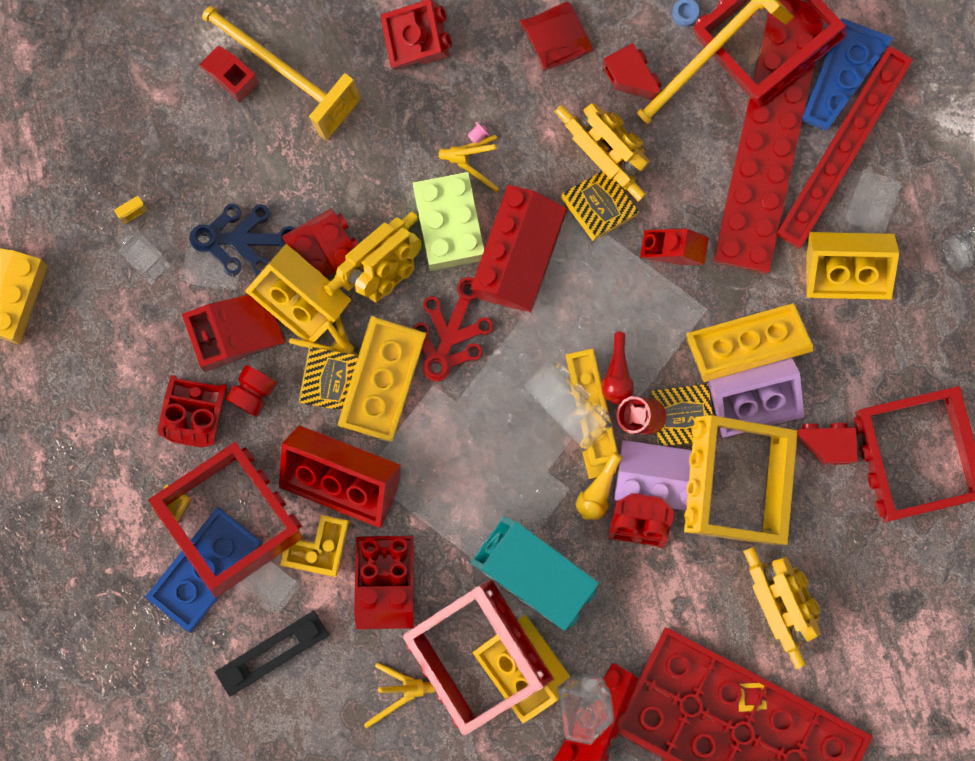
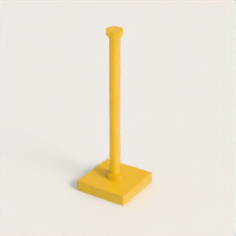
M751 0L637 114L643 121L649 124L652 121L651 117L759 8L761 10L766 8L785 25L794 16L779 0Z
M211 5L204 11L202 15L203 20L215 24L320 102L309 118L318 135L328 141L362 99L354 80L346 73L342 75L328 94H326L217 13V9Z

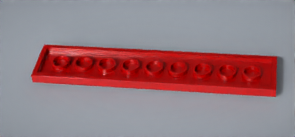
M779 0L794 16L786 25L768 11L753 78L756 85L822 32L824 20L806 1ZM814 64L761 108L749 97L713 262L764 274L769 273L777 238L776 233L779 229Z

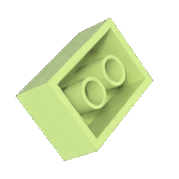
M465 172L413 182L429 270L434 271L480 262L484 247L469 173Z

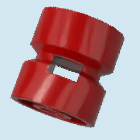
M245 365L238 378L241 383L240 386L233 385L225 400L257 418L265 405L262 398L272 394L277 382L260 371Z
M628 397L619 404L616 412L619 426L625 432L631 434L654 435L664 427L666 422L664 406L658 400L652 398Z

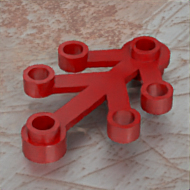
M465 277L458 283L457 292L460 297L448 326L440 311V301L433 296L427 297L424 300V310L430 314L441 340L437 352L429 338L430 330L428 325L419 322L413 327L415 330L418 327H424L427 330L422 346L426 356L422 369L425 377L431 381H443L450 374L452 367L468 360L478 361L482 356V349L475 343L469 344L462 352L448 356L453 345L479 334L486 336L493 329L492 321L489 318L483 317L475 324L458 330L470 301L477 298L474 292L471 295H466L463 292L465 286L472 285L474 280L472 277ZM429 301L437 303L435 310H429L426 307ZM487 322L490 328L487 331H481L479 324ZM477 348L479 350L478 356H469V349ZM434 363H439L442 366V370L435 373L431 370V366Z

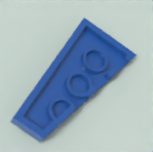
M841 18L840 20L846 25L847 36L827 52L801 119L802 122L827 131L893 40V37Z

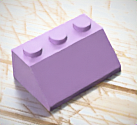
M792 358L708 381L710 397L716 416L770 426L804 417L800 372ZM719 428L722 438L744 433L742 431Z
M622 440L620 449L622 459L617 469L614 499L620 500L631 493L660 497L670 508L686 510L688 497L686 489L690 476L689 458L692 450Z

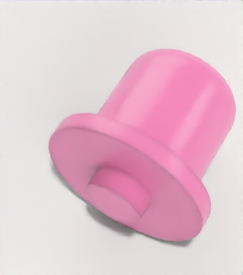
M475 122L476 126L468 134V137L477 144L486 135L489 137L490 134L486 131L487 128L483 124L480 125L478 122Z

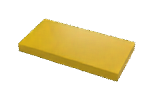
M795 303L686 333L688 345L703 382L813 352V344Z
M370 317L337 426L393 442L426 333L380 318Z

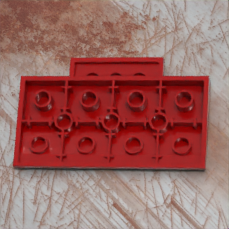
M664 627L638 677L626 713L621 714L618 721V727L620 728L618 736L658 756L662 761H861L873 737L667 627ZM759 683L764 687L761 691V687L745 688L739 684ZM741 688L744 690L745 706L754 705L752 711L739 712V701L742 696ZM762 700L767 702V709L756 711L758 706L762 705Z

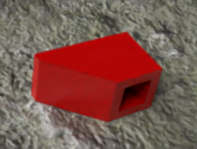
M634 43L603 59L602 67L615 90L653 100L661 91L662 85L658 76L654 72L650 73L646 66L648 60L642 49L637 50Z
M219 45L199 64L238 103L259 84L256 75L244 63Z
M690 229L644 230L640 258L677 265H704L709 237Z
M810 423L802 424V429H798L797 441L823 465H850L858 462L856 427L848 428L847 423H831L830 428H819V424Z

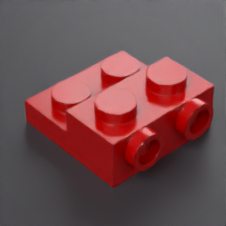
M424 0L380 15L390 68L396 70L419 62L427 64L449 57L448 49L452 48V40L449 33L444 32L443 22L447 21V15L442 5L439 6V3L434 0Z
M331 208L282 236L284 242L320 271L324 277L337 273V268L346 261L345 255L358 245L355 237L348 238L345 230L349 226L341 213L336 215Z

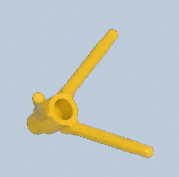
M497 135L483 138L479 143L473 142L460 147L451 146L450 149L440 148V160H449L450 163H457V166L465 169L494 192L499 191V187L468 164L470 154L495 150L497 148L495 144H485L497 140Z
M340 315L335 321L338 332L330 321L325 322L329 332L336 340L331 346L293 338L289 339L290 344L309 348V346L357 354L354 351L355 347L350 343L345 333Z
M376 663V668L403 681L402 686L379 687L378 692H404V697L364 723V727L369 728L403 704L415 699V697H423L424 693H434V687L431 682L414 679L381 663Z

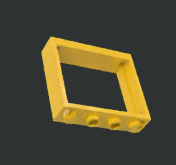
M713 415L695 417L694 430H692V452L689 458L690 476L686 489L688 497L687 508L684 517H686L684 532L768 545H788L798 430ZM717 427L771 436L762 532L709 525Z

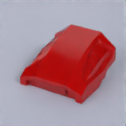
M569 1L538 15L519 20L521 28L526 32L529 42L534 47L535 54L539 57L543 72L570 63L593 52L588 36Z
M171 375L163 400L157 428L158 435L172 443L199 448L214 445L227 385L221 384V386L194 382L178 379L175 375Z
M631 493L616 502L613 518L607 532V539L664 548L673 523L674 511L660 497Z

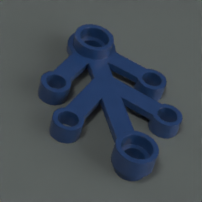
M228 204L224 208V212L210 225L202 224L192 229L189 238L191 246L198 252H210L224 265V272L227 275H238L241 271V262L235 257H230L220 245H231L252 265L253 273L258 276L261 271L256 268V265L262 263L267 266L269 261L256 254L248 245L280 246L282 248L286 244L282 236L295 229V227L286 226L281 229L279 234L248 233L258 223H265L268 220L269 209L263 204H258L253 208L252 213L231 233H219L228 223H235L240 219L241 210L239 206ZM229 210H235L237 212V215L235 217H230L227 214V212ZM261 210L264 211L266 215L264 217H258L255 213ZM201 236H206L209 238V241L201 243L198 239ZM230 263H235L238 266V268L236 270H230L228 269L227 265Z

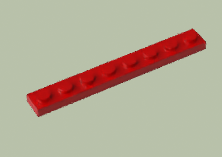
M888 46L777 231L778 237L798 249L802 247L913 59Z

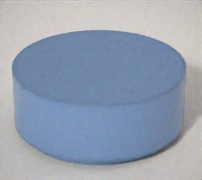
M678 0L674 4L672 18L677 25L691 27L699 19L700 6L695 0Z

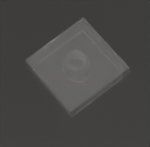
M201 236L198 240L201 243H207L209 238ZM189 240L181 282L237 292L241 271L236 276L227 275L224 272V265L210 252L202 253L196 251L191 246ZM220 245L230 257L240 260L242 271L244 258L231 245ZM230 263L227 265L228 269L230 270H236L238 268V266L235 263Z

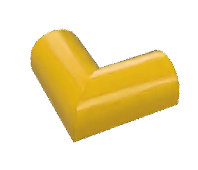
M321 515L315 543L300 540L283 552L280 566L337 578L349 521Z

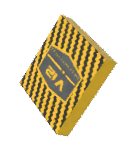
M603 171L570 188L561 195L563 202L592 241L625 224L639 214L638 209L617 181L610 179Z
M309 346L299 403L342 410L359 355Z
M702 384L652 390V399L658 400L666 410L665 425L657 432L658 445L677 446L693 444L692 430H694L695 417L712 415L709 385Z

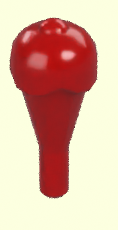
M621 331L614 334L612 359L606 378L603 379L601 384L604 398L614 404H620L624 399L631 397L634 392V383L630 378L625 357L626 334Z

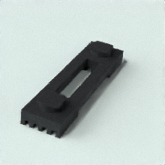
M315 610L216 670L215 674L228 696L231 697L270 671L326 638L329 634ZM294 633L299 642L297 645L252 673L248 671L245 663Z

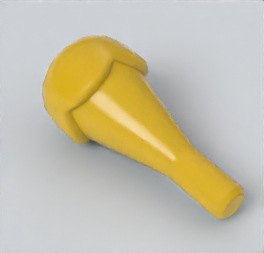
M616 452L611 454L603 471L584 492H580L576 500V509L585 520H599L603 518L610 506L608 497L613 475L622 459V456Z

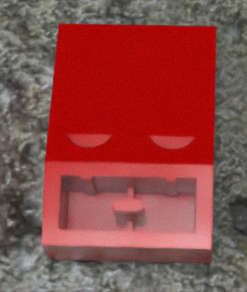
M249 294L211 303L182 314L200 368L204 372L285 343L276 317Z
M413 536L356 537L354 593L356 629L414 628Z

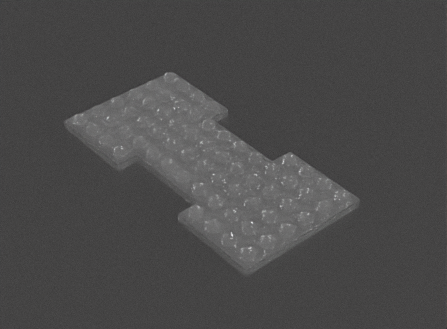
M569 211L564 218L532 312L522 311L524 313L523 317L457 402L433 385L378 455L401 465L399 486L394 500L471 559L474 558L503 516L518 522L535 535L570 490L548 473V470L582 427L565 354L593 348L602 383L603 379L606 378L613 355L614 334L618 331L624 332L626 334L625 357L630 378L634 383L632 396L641 397L707 309L608 234L592 241L572 212Z

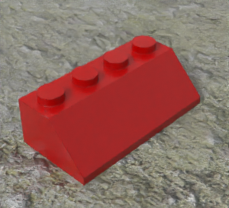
M507 185L471 285V289L479 300L529 313L532 312L567 213L565 207L533 190Z
M298 425L282 442L278 488L381 528L399 486L401 465Z

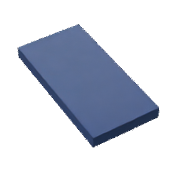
M220 507L214 510L190 540L215 576H218L252 553L263 543ZM182 551L145 596L146 599L189 633L195 629L220 597L214 598Z

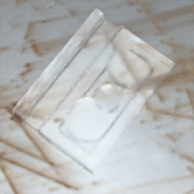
M863 169L844 223L854 225L856 228L870 233L885 234L902 182L876 173L873 174Z

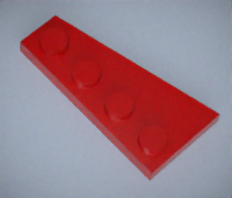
M612 663L553 761H608L609 755L606 753L611 740L616 739L620 729L618 721L621 714L626 713L638 677Z

